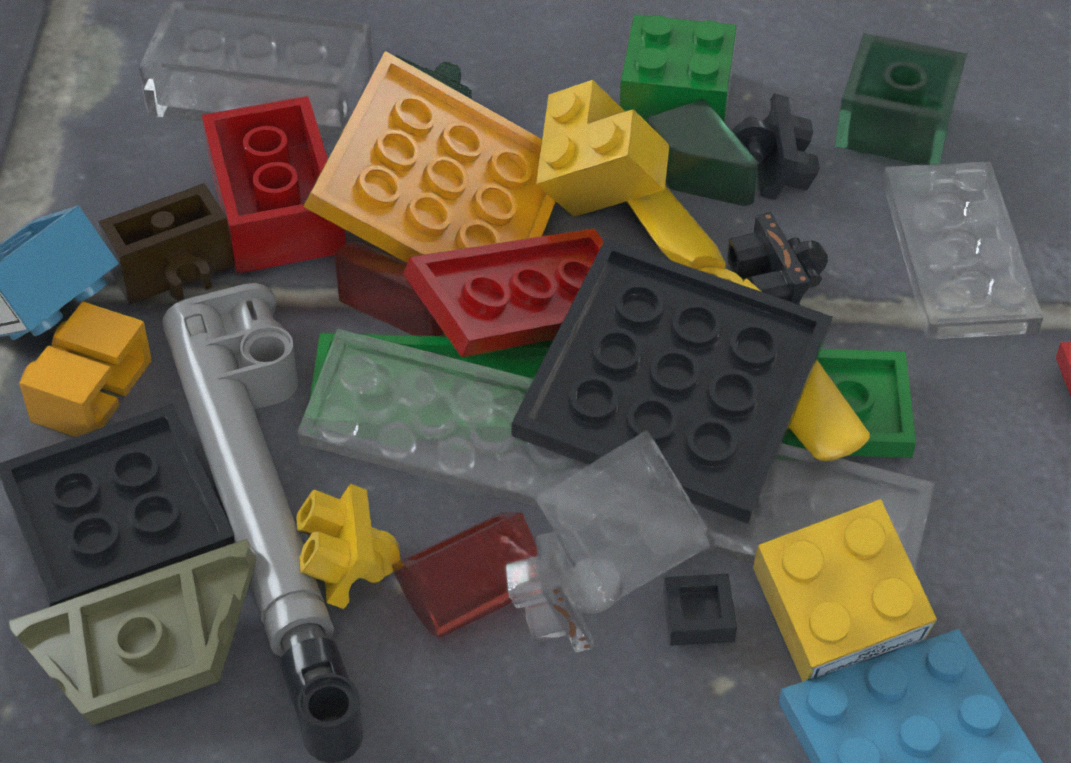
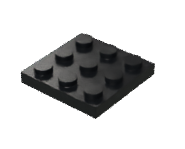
M173 404L0 463V481L49 607L235 543L234 532Z

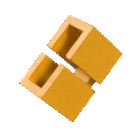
M82 301L70 318L62 322L56 329L52 340V347L47 346L39 358L31 362L23 372L19 385L30 422L73 437L103 428L120 404L118 397L100 392V390L104 389L126 397L152 361L144 321Z

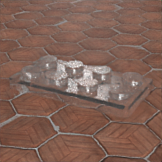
M991 162L885 167L882 183L926 339L1039 333L1043 315Z

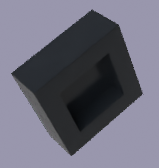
M729 574L664 577L663 596L670 646L735 642L737 623Z

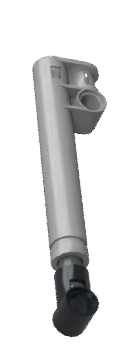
M257 283L242 284L182 300L167 310L162 320V327L226 517L234 532V541L236 543L247 539L256 553L257 561L249 585L261 621L264 624L270 648L274 654L281 657L280 667L301 726L304 746L308 753L319 761L329 763L343 761L355 754L363 740L358 690L353 682L349 680L336 643L330 640L333 636L334 626L324 604L316 578L300 573L299 557L304 544L299 531H297L295 519L255 409L285 401L296 392L299 384L293 338L288 331L284 330L280 323L274 320L273 314L276 311L277 302L272 290L265 285ZM248 302H251L254 307V314L250 315L247 307ZM326 716H342L335 721H320V719Z

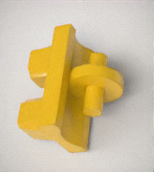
M350 483L340 499L317 490H313L309 494L296 516L297 531L311 535L304 544L299 557L300 573L324 581L326 602L344 609L350 601V587L358 578L366 579L371 583H377L385 576L390 575L398 567L401 560L399 543L390 533L371 527L367 489Z

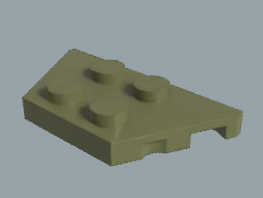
M245 539L10 620V630L29 650L91 725H95L220 681L257 561L256 553L249 541Z

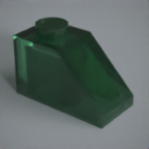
M705 99L648 117V124L669 144L666 184L671 190L740 206L754 203L759 163Z

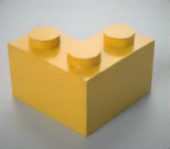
M590 80L548 95L536 184L573 217L665 190L669 144L634 109L625 111L594 80Z

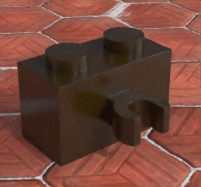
M205 183L98 221L103 241L119 262L110 272L129 305L168 290L175 300L180 301L184 299L182 285L198 280L205 290H209L212 288L211 274L234 266L227 217Z

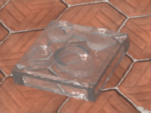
M648 430L535 498L602 609L708 548L715 542Z

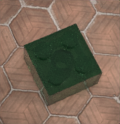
M863 33L842 97L834 147L939 169L958 99L967 53Z

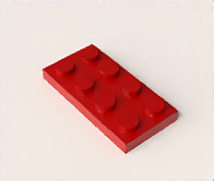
M592 228L412 256L408 260L403 275L460 356L466 357L553 340L604 240Z

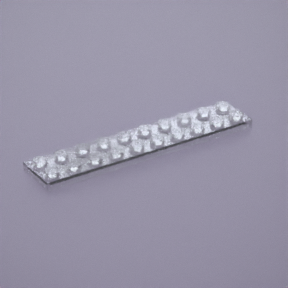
M341 329L336 331L297 432L299 443L302 445L754 565L759 544L881 499L915 571L935 484L934 482L841 458L832 461H820L815 459L806 449L782 443L748 525L512 437L511 423L534 379Z

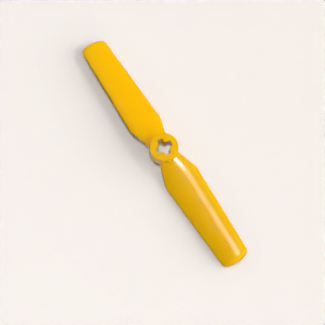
M666 185L663 191L626 201L655 244L669 260L760 291L747 278L743 281L735 272L725 268L726 263L718 246ZM817 360L789 428L815 459L832 461L859 450L869 440L870 433Z

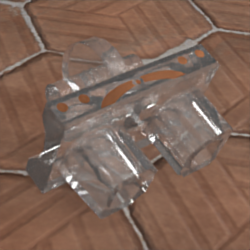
M555 531L536 536L538 556L506 564L507 586L510 599L516 609L525 607L529 630L536 643L567 636L576 653L594 649V638L583 620L584 613H600L609 609L618 601L623 591V580L617 567L609 560L602 558L582 560L573 567Z

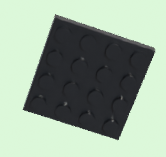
M605 238L511 423V436L749 525L824 345L833 316Z

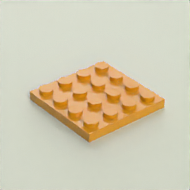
M385 51L303 207L408 263L409 258L412 256L541 237L556 201L536 184L542 145L541 138Z

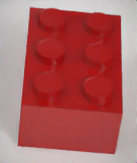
M309 96L201 115L209 165L220 208L227 217L233 260L237 274L347 253L345 229L303 207L328 160Z

